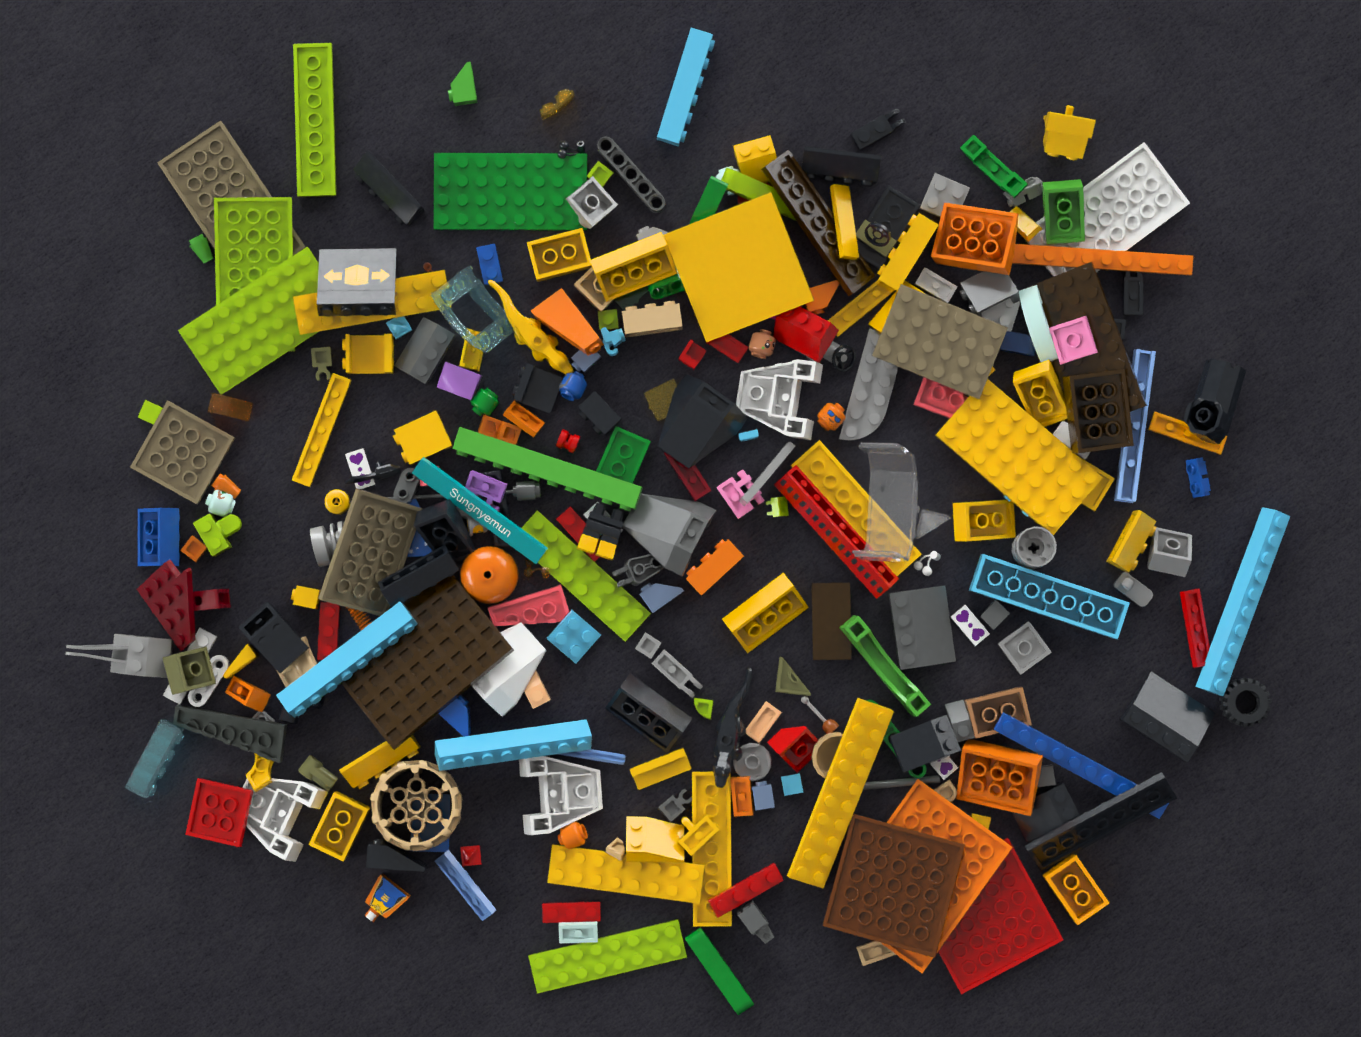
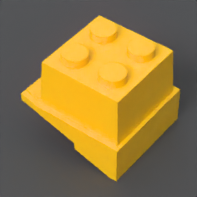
M1069 105L1066 107L1065 114L1048 112L1043 118L1045 121L1044 152L1053 157L1063 155L1070 160L1083 159L1088 138L1092 139L1095 120L1072 116L1074 107Z

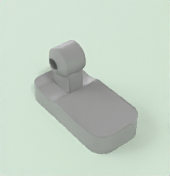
M1127 572L1121 573L1114 582V588L1140 607L1146 606L1153 597L1150 589Z

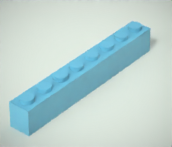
M398 602L276 696L287 712L294 718L302 715L309 706L318 703L322 696L334 691L339 683L351 678L358 669L364 668L368 661L380 656L389 645H394L401 636L410 633L418 623L401 602Z
M587 720L437 740L435 741V757L439 771L589 750L591 749L592 735Z

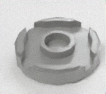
M757 743L742 745L740 747L743 754L742 758L739 761H733L736 773L740 777L750 776L751 781L763 779L771 768L769 752L764 746Z

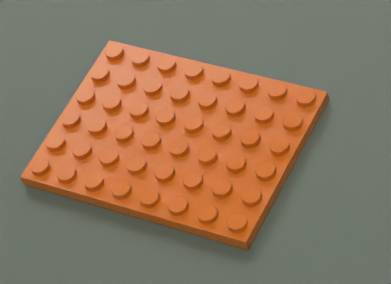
M917 779L887 823L965 844L937 950L938 953L1013 847ZM882 943L921 973L925 971L933 960V957Z

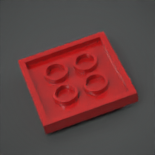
M197 778L185 835L242 847L253 790Z

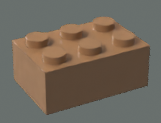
M1016 687L964 700L975 738L999 733L994 730V727L1003 712L1028 726L1032 725L1023 687Z

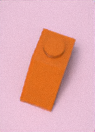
M838 280L810 288L814 301L805 304L806 310L815 315L824 313L823 310L827 308L839 285Z
M234 675L225 691L226 694L243 705L263 712L271 696L261 688Z

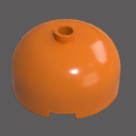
M493 546L481 547L469 554L464 560L460 572L461 583L472 599L485 604L498 603L508 598L514 591L519 576L518 567L513 557L503 549ZM486 571L491 572V577L489 579L485 578L484 576Z

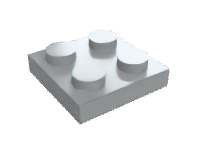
M934 173L919 209L941 218L944 202L963 205L970 187Z
M1029 621L997 643L1020 675L1051 653V650Z

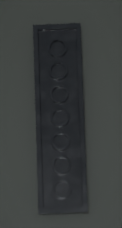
M1161 772L1111 800L1100 804L1098 807L1083 813L1081 816L1057 829L1050 831L1044 836L1033 840L1025 845V847L1042 871L1177 799Z

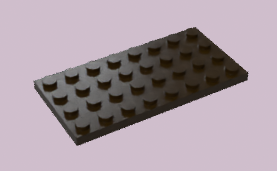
M1089 262L1029 286H1038L1049 328L1087 316L1098 353L1061 365L1059 359L1050 361L1059 380L1063 395L1062 377L1125 369L1130 412L1147 406L1093 263Z

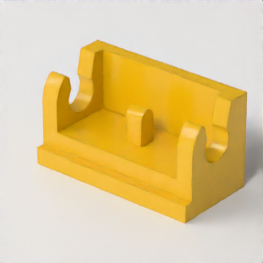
M467 328L459 364L461 368L480 371L487 334Z

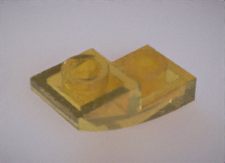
M561 90L555 96L557 104L551 102L543 105V109L539 110L542 119L549 118L565 108L575 97L573 90Z

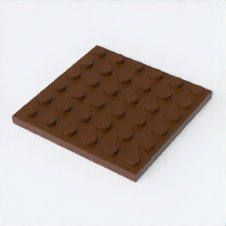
M853 814L823 926L935 958L965 844Z

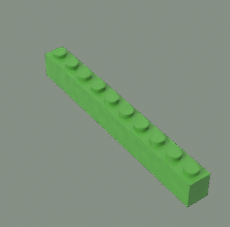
M459 427L452 448L457 450V455L467 458L469 454L475 456V461L485 464L487 460L493 462V467L503 469L505 466L511 468L510 472L522 475L523 472L529 474L528 478L540 481L541 478L547 480V484L558 487V484L566 486V491L576 494L578 490L584 492V497L594 500L596 496L602 498V503L612 506L614 502L620 504L619 508L626 511H631V508L636 510L643 489L641 486Z

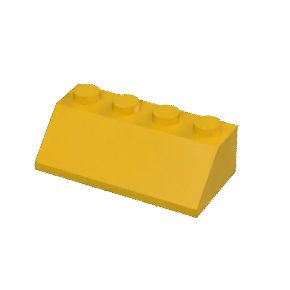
M662 232L590 260L606 302L678 274Z
M782 573L722 618V620L745 651L749 653L809 607L794 585Z
M414 735L409 737L395 750L385 741L339 771L352 788L358 786L361 789L369 784L368 779L373 776L376 779L379 778L383 773H386L384 769L389 766L393 768L405 756L411 758L418 754L417 749L420 748V745Z

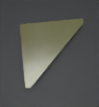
M779 657L775 692L811 696L809 690L784 658Z

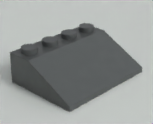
M937 586L888 593L899 669L955 662L946 587Z

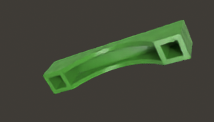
M853 615L839 627L911 716H919L931 705L921 691L891 660L859 616Z

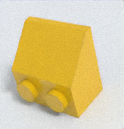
M771 136L734 145V155L740 173L763 183L769 182L761 169L777 158Z

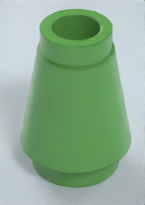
M203 234L189 240L191 249L203 264L214 259L207 238H204Z

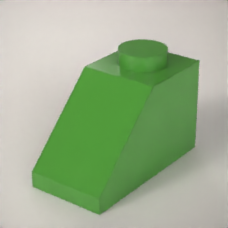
M467 62L451 83L452 90H448L449 99L454 102L455 106L478 103L471 62Z

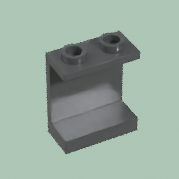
M983 271L960 283L961 291L959 293L963 301H968L969 311L981 317V312L1009 298L1013 304L1020 301L1019 291L1009 275Z

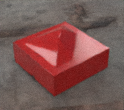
M480 845L460 847L462 866L482 864Z

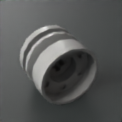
M343 521L337 522L338 531L334 523L330 524V533L326 532L324 526L310 529L313 551L319 567L330 565L344 524Z
M1034 526L1025 529L1015 537L1011 552L1018 565L1034 570L1046 565L1053 559L1057 544L1050 531L1043 527ZM1031 545L1037 549L1033 553L1031 550H1028Z

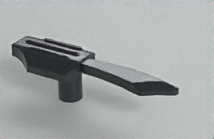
M376 462L375 473L352 476L349 480L345 481V484L395 476L401 473L400 465L387 464L383 466L382 462Z

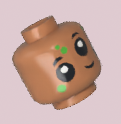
M761 329L760 332L752 334L749 343L751 355L766 359V357L773 354L776 339L771 336L772 332Z

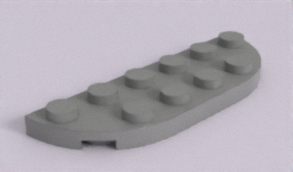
M870 328L845 414L846 419L843 422L839 436L840 440L861 439L875 431L885 417L898 367L872 356L880 333Z

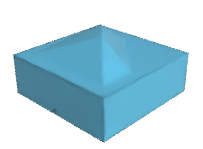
M405 316L393 318L386 322L396 340L412 331Z

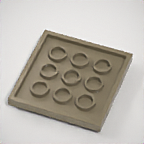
M167 400L130 468L198 505L235 437Z

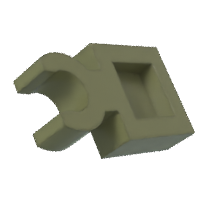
M331 347L311 348L313 368H318L316 372L317 381H320L322 373H326L327 380H330L331 373L327 370V367L333 366Z

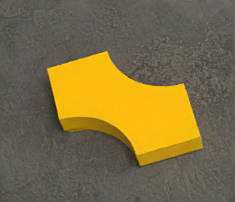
M254 753L255 762L252 769L246 774V777L253 790L258 792L272 783L271 767L274 761Z

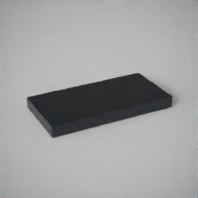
M888 185L867 221L884 225L891 232V237L897 241L902 232L908 227V222L913 214L915 215L920 204ZM856 238L858 251L864 260L880 270L881 266L886 263L888 255L885 258Z

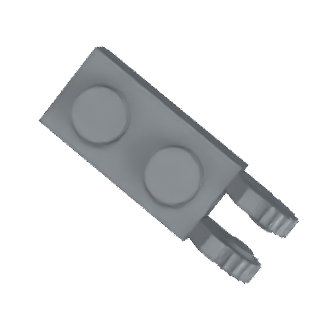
M665 649L651 663L691 698L695 696L694 692L684 685L688 680L693 682V685L699 689L703 687Z

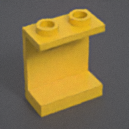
M346 334V339H342V349L346 350V358L342 359V367L346 369L347 374H394V336L392 334Z
M437 411L394 429L396 433L393 435L397 446H402L404 452H401L405 463L409 462L411 466L423 457L426 458L439 451L453 447Z

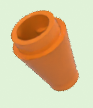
M221 473L211 485L215 488L214 490L231 494L234 499L241 491L226 475Z

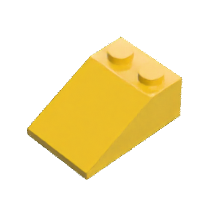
M1050 359L1014 372L1013 384L1028 414L1044 427L1067 419L1065 398Z
M992 500L953 503L955 541H979L1016 537L1014 503L1012 501Z
M627 817L626 862H684V848L678 842L684 836V826L649 817Z

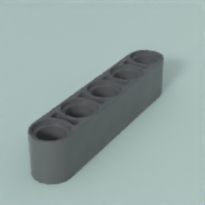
M607 136L600 138L597 146L603 158L653 213L662 212L665 209V199L613 139ZM609 142L612 145L610 150H602V143ZM621 156L624 159L623 164L616 165L613 162L614 158ZM632 170L637 173V176L634 179H628L626 173ZM647 185L650 189L648 193L642 194L639 192V187ZM654 199L661 200V207L654 208L651 205Z

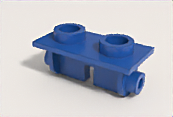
M1203 457L1186 460V471L1189 476L1190 491L1193 498L1210 495L1209 491H1211L1209 479H1202V475L1207 474L1206 462L1203 461Z

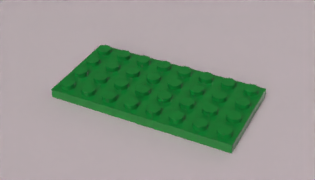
M434 153V230L572 231L583 228V231H587V228H584L579 223L578 215L566 200L568 196L573 194L587 181V154H576L561 159L558 157V153Z

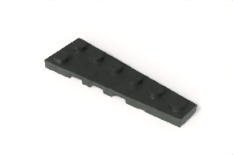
M184 705L175 706L173 725L195 733H201L209 738H215L223 741L225 744L239 747L244 751L256 753L258 756L274 762H282L287 724Z

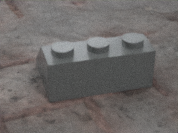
M423 317L394 366L428 385L454 342L456 335Z

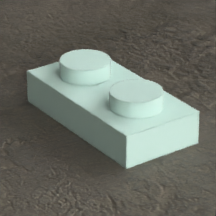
M597 921L559 922V943L598 942Z

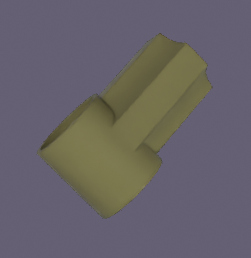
M309 755L298 769L303 776L311 781L313 780L327 792L330 791L339 779L324 768L323 764L312 755Z

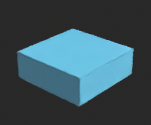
M758 430L738 434L739 441L741 442L756 439L759 436Z
M800 773L781 776L784 796L803 793Z

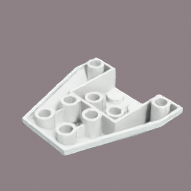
M523 623L516 624L500 632L514 651L472 685L479 695L502 717L518 703L547 651Z

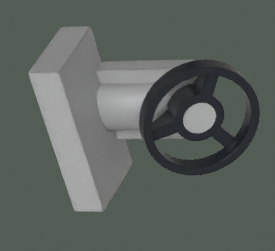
M832 341L823 358L831 362L835 369L845 372L855 364L856 352L849 345L840 346ZM848 347L851 351L845 352L847 350L845 348ZM852 355L851 363L844 368V364L848 361L849 356ZM806 357L807 360L813 361V359Z

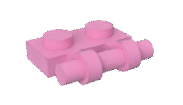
M744 470L737 473L741 479L737 483L731 477L716 487L738 519L754 509L750 502L745 506L739 502L744 495L740 487L745 485L749 489L753 484L751 476L747 475ZM759 490L750 501L755 499L759 505L765 500L761 496L762 492Z

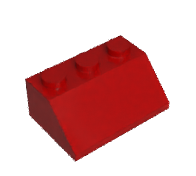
M799 306L776 315L773 337L786 346L820 363L839 330L831 322Z

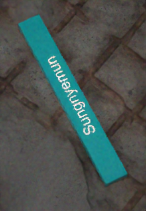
M425 457L420 460L412 472L413 475L446 499H450L454 505L533 563L537 564L548 549Z

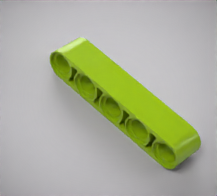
M725 169L721 181L728 183L727 191L747 200H752L772 192L780 214L796 220L774 187L733 169Z

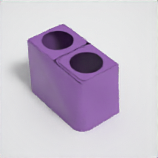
M445 362L437 388L472 400L482 375Z

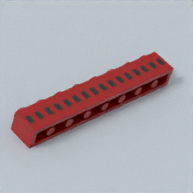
M797 465L774 484L876 599L899 580Z

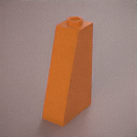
M562 288L531 310L538 321L588 356L598 352L601 346L604 345Z

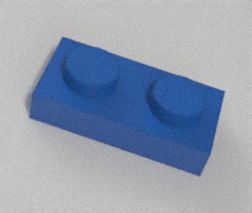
M495 243L476 247L484 285H489V280H493L496 283L503 282Z

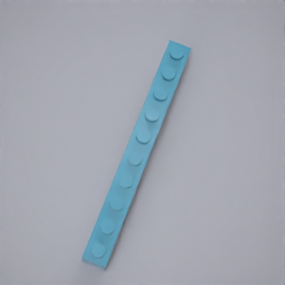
M1262 507L1208 651L1205 666L1201 670L1195 687L1224 696L1290 516L1274 509Z

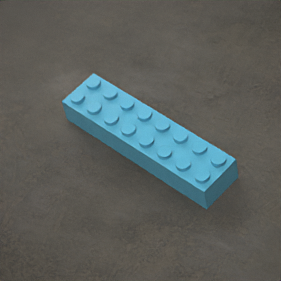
M985 554L980 555L969 591L1113 639H1118L1130 604L1129 602Z

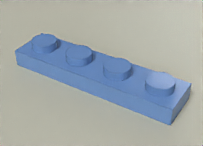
M449 850L435 860L439 868L482 921L496 911L479 886L475 884L467 871L463 869Z

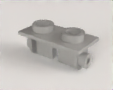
M1038 177L1026 179L1025 182L1028 183V186L1016 198L1004 192L1003 195L1008 199L1009 207H1016L1026 202L1025 194H1027L1029 200L1041 195L1043 192L1042 181Z

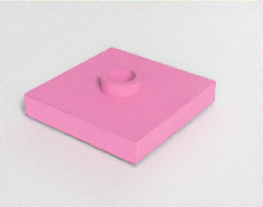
M1087 316L1049 328L1060 365L1098 353Z

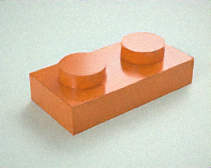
M513 401L503 414V416L532 437H535L545 424V422L516 401Z
M750 776L731 777L734 817L754 815Z

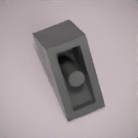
M964 700L945 704L947 716L957 742L975 738Z

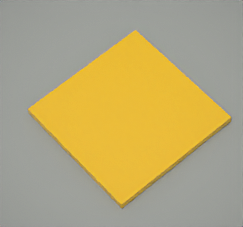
M772 192L663 235L706 342L814 301Z

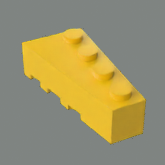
M921 213L917 216L913 214L908 222V225L911 227L907 233L905 231L902 232L897 240L900 242L898 248L895 249L893 247L888 255L890 261L887 266L883 264L877 273L880 275V281L897 291L939 225Z

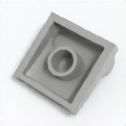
M593 176L566 198L569 205L578 215L579 223L584 228L589 229L594 227L618 205Z

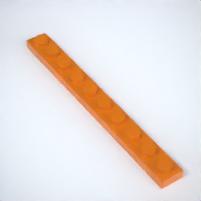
M1015 244L1012 264L1077 268L1092 262L1094 268L1099 270L1188 276L1192 275L1193 256L1025 244Z

